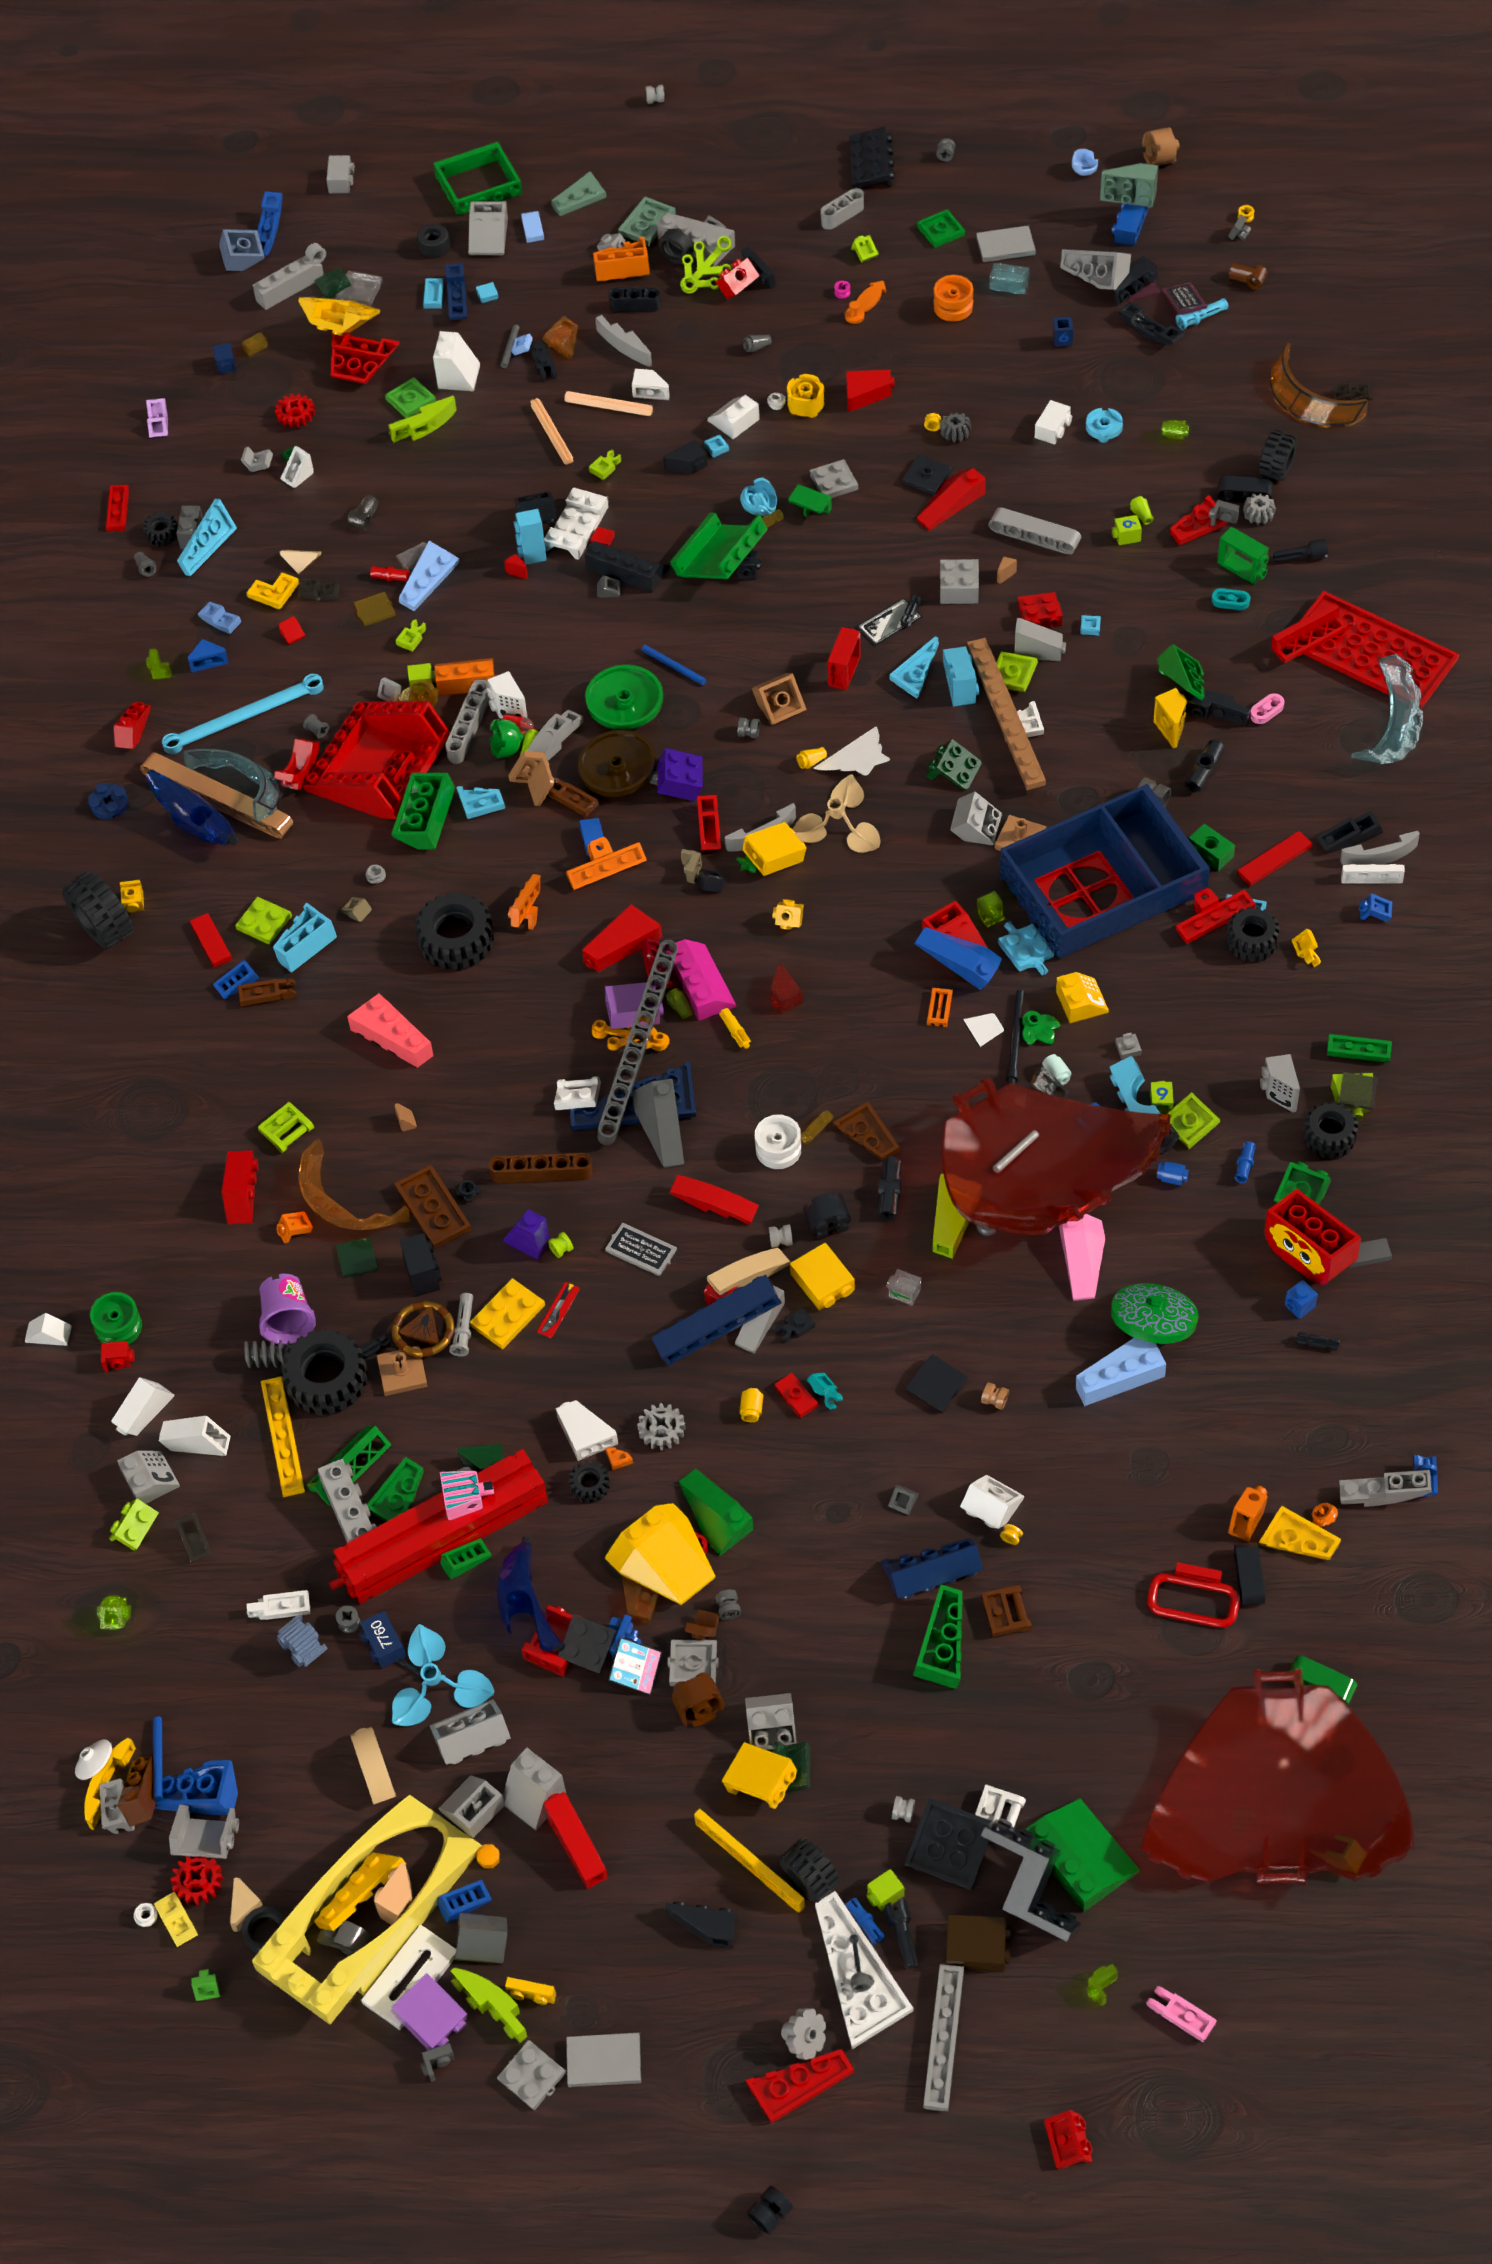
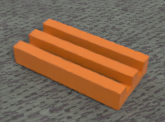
M932 988L927 1025L931 1026V1023H933L935 1026H939V1024H942L943 1027L948 1026L953 990ZM936 993H939L936 1018H932ZM944 994H948L944 1019H940Z

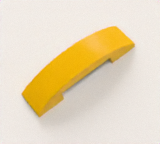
M126 1738L114 1747L105 1766L91 1779L85 1800V1820L90 1829H95L101 1817L99 1784L109 1782L117 1766L127 1767L136 1749L132 1739Z

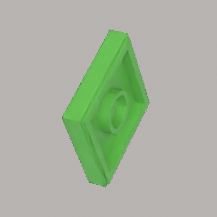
M415 378L385 394L386 400L405 418L420 412V407L436 402L435 396Z

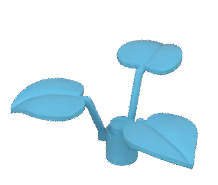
M418 1624L409 1641L408 1656L415 1666L422 1667L420 1672L424 1680L422 1682V1692L419 1694L416 1689L406 1688L395 1696L392 1705V1723L397 1726L408 1727L423 1722L431 1711V1703L423 1698L426 1694L427 1686L437 1685L441 1680L456 1688L454 1698L460 1706L465 1708H473L484 1703L494 1694V1688L483 1674L475 1670L462 1671L458 1675V1683H454L444 1675H441L438 1667L432 1662L439 1661L443 1657L445 1642L439 1634Z

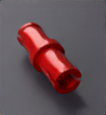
M372 566L370 575L371 578L387 579L389 582L393 580L407 582L410 578V571L394 569L391 566H388V568Z

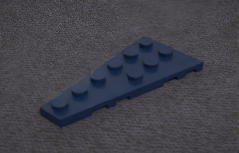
M690 1061L683 1063V1066L677 1069H668L666 1073L657 1077L651 1076L634 1083L632 1091L652 1081L673 1079L678 1119L696 1117ZM632 1092L621 1125L641 1123L634 1111ZM610 1093L606 1094V1097L597 1100L596 1107L570 1109L572 1131L598 1128ZM615 1094L617 1098L624 1097L622 1094ZM616 1112L608 1113L612 1117L618 1116Z

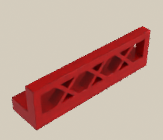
M1333 603L1272 636L1271 650L1284 663H1287L1346 631L1348 626L1338 617L1339 606ZM1335 622L1339 627L1333 629L1328 628V625ZM1315 632L1324 633L1322 637L1312 636ZM1300 640L1309 641L1305 646L1296 645ZM1286 648L1292 649L1293 652L1285 655L1281 650Z

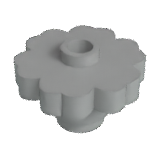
M804 2008L798 2009L796 2016L790 2017L789 2021L782 2027V2037L786 2041L790 2053L796 2054L799 2059H812L815 2057L816 2051L822 2050L826 2040V2036L823 2033L826 2028L823 2016L816 2014L814 2009Z

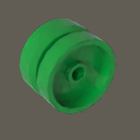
M122 1292L104 1294L91 1307L90 1319L96 1336L102 1343L127 1341L128 1344H131L141 1333V1317L135 1301L129 1295Z

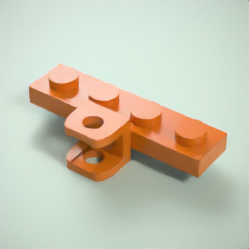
M601 837L591 841L587 846L591 862L566 871V875L574 891L644 863L647 859L639 842L613 852L608 840L605 837Z
M532 874L529 881L525 882L524 889L520 890L519 897L515 898L513 906H510L508 918H511V926L519 927L523 919H528V929H534L537 923L538 907L532 905L540 894V875Z

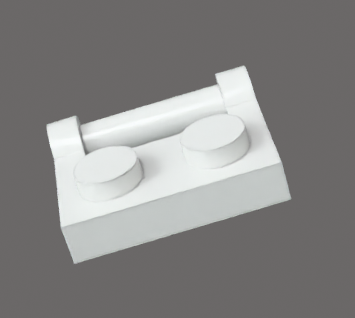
M599 1076L585 1080H558L554 1101L555 1110L596 1107L600 1090Z
M985 1785L975 1815L991 1821L999 1820L1005 1802H1008L1012 1806L1007 1820L1014 1827L1019 1811L1024 1807L1026 1800L1019 1795Z

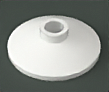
M103 1739L83 1749L76 1764L75 1775L81 1780H86L96 1775L105 1766L111 1755V1743Z

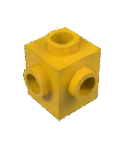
M788 899L779 902L777 907L773 908L772 918L776 919L775 925H780L781 929L787 930L792 929V927L799 928L802 925L804 905L795 904L794 900Z

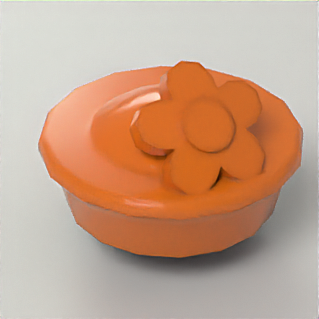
M1329 1503L1319 1504L1312 1511L1313 1524L1319 1527L1331 1525L1337 1518V1508Z

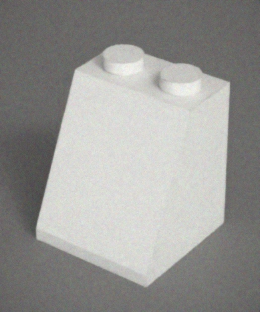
M440 331L433 356L438 389L474 391L480 362L459 333Z

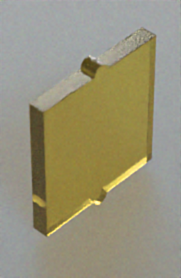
M385 592L354 602L358 611L357 615L361 618L364 626L396 616L392 607V601H389Z

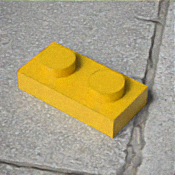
M507 1978L505 1987L510 1997L517 2000H523L524 1998L532 1999L535 2003L546 2005L547 2003L554 2004L556 1992L553 1986Z

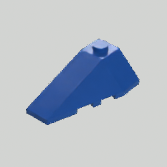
M207 1761L199 1768H188L184 1770V1773L171 1777L169 1775L163 1777V1799L156 1801L155 1809L178 1811L179 1805H189V1813L228 1815L230 1808H235L238 1796L232 1761Z

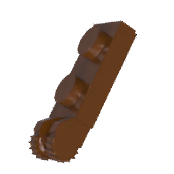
M557 778L554 779L553 785L556 789L551 788L547 796L586 818L599 805L598 800Z
M290 978L272 979L238 985L240 1006L292 999L297 995L296 991L292 989L295 986V980Z

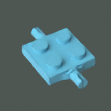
M1011 921L1007 922L1004 927L1010 934L999 938L998 944L1019 972L1035 967L1042 976L1047 974L1048 969L1044 966L1043 962L1054 957V953L1050 950L1047 941L1040 936L1039 931L1033 924L1022 929H1016Z

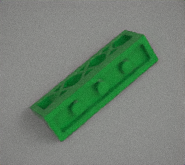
M367 1425L328 1464L343 1459L345 1465L351 1462L350 1467L354 1475L351 1479L354 1483L391 1446V1443L375 1425ZM377 1436L383 1445L377 1451H371V1441ZM359 1453H366V1462L362 1466H355L356 1456ZM317 1474L306 1486L311 1492H317L327 1505H331L327 1494L322 1490L324 1487Z

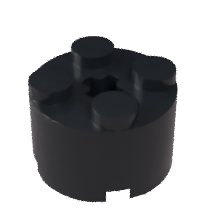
M834 1193L817 1196L811 1200L812 1204L810 1206L806 1204L803 1207L810 1231L818 1240L828 1237V1233L835 1231L843 1233L849 1229L848 1224L851 1222V1216L843 1195L840 1193L839 1196H835Z

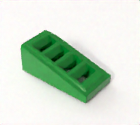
M480 1538L443 1553L440 1564L451 1580L489 1559L492 1554ZM475 1548H477L480 1555L476 1554V1552L474 1551Z

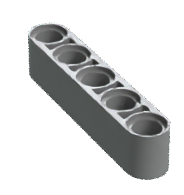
M1001 507L996 509L988 524L989 528L996 533L1065 554H1073L1081 540L1080 533L1074 529Z
M476 680L471 685L446 742L447 757L453 764L461 763L465 759L489 704L490 698L487 693L489 685L485 680Z

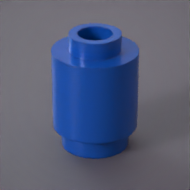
M1168 1161L1159 1163L1157 1179H1160L1161 1182L1182 1186L1183 1182L1187 1183L1189 1170H1186V1165Z

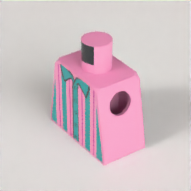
M476 1471L440 1472L448 1520L481 1510L483 1508L481 1496L494 1494L492 1481L479 1483Z

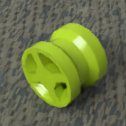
M563 1231L555 1239L551 1238L548 1240V1245L557 1258L562 1257L564 1252L573 1250L569 1237Z

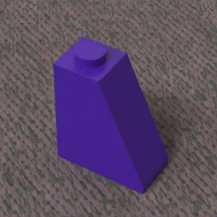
M527 1209L505 1236L503 1242L540 1260L549 1247L546 1218Z

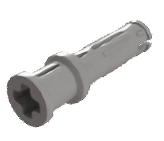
M462 1293L460 1295L453 1343L449 1349L450 1353L455 1356H466L469 1353V1348L467 1347L468 1340L471 1338L469 1324L474 1299L470 1293Z

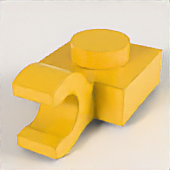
M1306 929L1292 939L1297 955L1304 958L1308 965L1312 963L1313 967H1316L1321 963L1320 958L1314 952L1318 945L1311 930Z

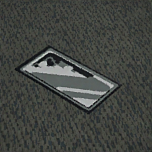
M902 598L855 627L876 646L906 628L900 625V620L909 602ZM918 611L916 612L914 619L911 620V624L923 618V616Z

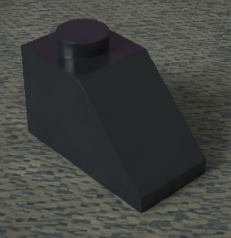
M695 440L663 456L666 471L693 474L707 466V453Z

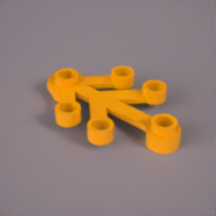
M597 1020L592 1025V1035L598 1039L605 1038L608 1034L624 1037L621 1039L610 1037L607 1041L608 1049L618 1050L626 1045L632 1027H627L628 1030L620 1028L611 1029V1026H608L605 1021ZM653 1027L646 1049L665 1050L669 1044V1037L664 1033L657 1032ZM639 1039L633 1040L634 1043L640 1044V1043H638L637 1041H641V1040H639Z

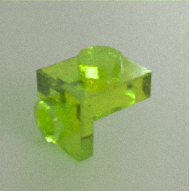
M149 649V657H146L147 668L151 670L152 678L163 679L172 677L169 663H160L157 649Z
M1113 1964L1108 1967L1102 1966L1093 1973L1094 1976L1088 1979L1087 1992L1094 2002L1098 2001L1101 2006L1106 2004V1995L1102 1989L1117 1980L1118 1971Z

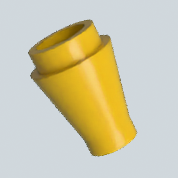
M823 747L803 750L796 756L797 763L801 769H809L822 759H825L827 753Z

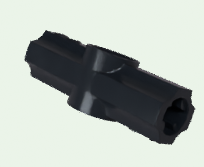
M1215 738L1209 740L1203 752L1197 756L1196 764L1185 781V786L1189 791L1194 793L1200 792L1207 779L1212 776L1213 769L1225 750V745L1220 740Z
M888 1156L883 1159L882 1176L879 1178L878 1217H881L883 1220L896 1218L898 1198H900L901 1160L894 1156Z

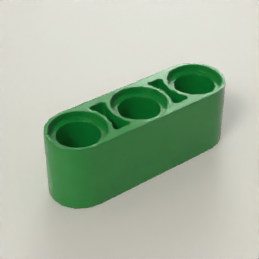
M1300 1655L1296 1656L1286 1675L1287 1679L1294 1685L1344 1707L1348 1706L1357 1688V1683L1353 1679Z

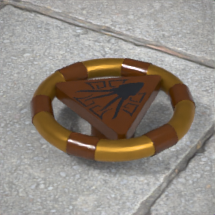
M420 1301L406 1306L397 1314L392 1324V1337L395 1345L402 1352L415 1357H427L439 1353L451 1342L454 1334V1321L450 1312L440 1304L430 1301ZM426 1309L400 1329L404 1318L413 1311ZM433 1311H436L445 1319L447 1326L443 1339L440 1342L438 1340ZM401 1336L415 1339L421 1344L430 1343L435 1346L415 1349L408 1346L401 1339Z

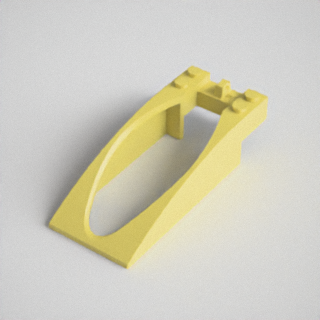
M411 1795L407 1796L372 1826L302 1899L252 1960L256 1971L328 2024H331L357 1991L363 1996L367 1994L419 1925L423 1924L437 1906L439 1896L450 1890L477 1856V1850L482 1845ZM420 1827H434L443 1834V1848L429 1878L405 1912L386 1931L354 1954L340 1961L323 1983H320L293 1963L301 1951L308 1956L311 1955V1950L305 1937L306 1931L376 1845L398 1834Z

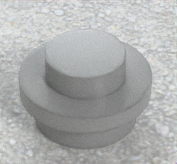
M372 865L366 871V879L372 884L381 883L386 877L385 870L379 865Z

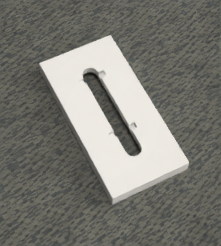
M420 1924L361 2000L362 2004L400 2030L404 2025L391 2012L392 2006L426 1973L437 1982L454 1961L456 1949ZM424 1951H430L431 1956L429 1960L425 1962L414 1976L405 1991L395 2001H391L389 1999L390 1995Z

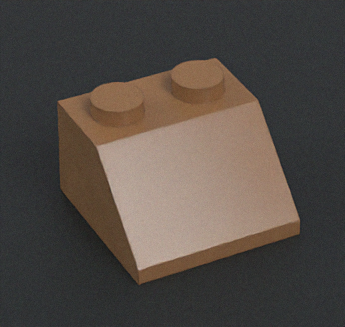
M785 673L752 688L759 708L771 725L807 710L794 675L791 673Z

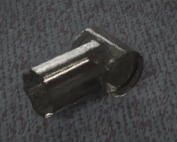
M372 495L364 496L356 510L352 509L349 512L347 524L366 531L371 524L372 515L379 506V501Z

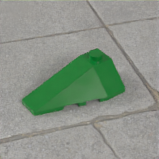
M696 1468L679 1481V1485L694 1514L702 1536L706 1538L707 1544L719 1557L754 1530L753 1518L745 1509Z

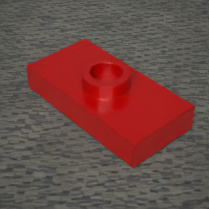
M790 1373L774 1384L775 1389L800 1418L818 1407V1402L793 1373Z

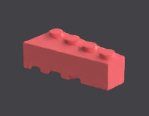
M380 993L347 1016L351 1031L364 1035V1038L369 1041L373 1040L380 1044L383 1049L387 1051L389 1049L396 1053V1056L417 1068L434 1056L431 1042Z

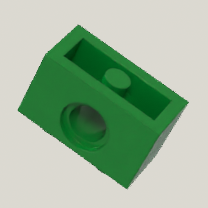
M1203 824L1189 837V841L1206 864L1217 871L1234 857L1235 845L1206 824Z

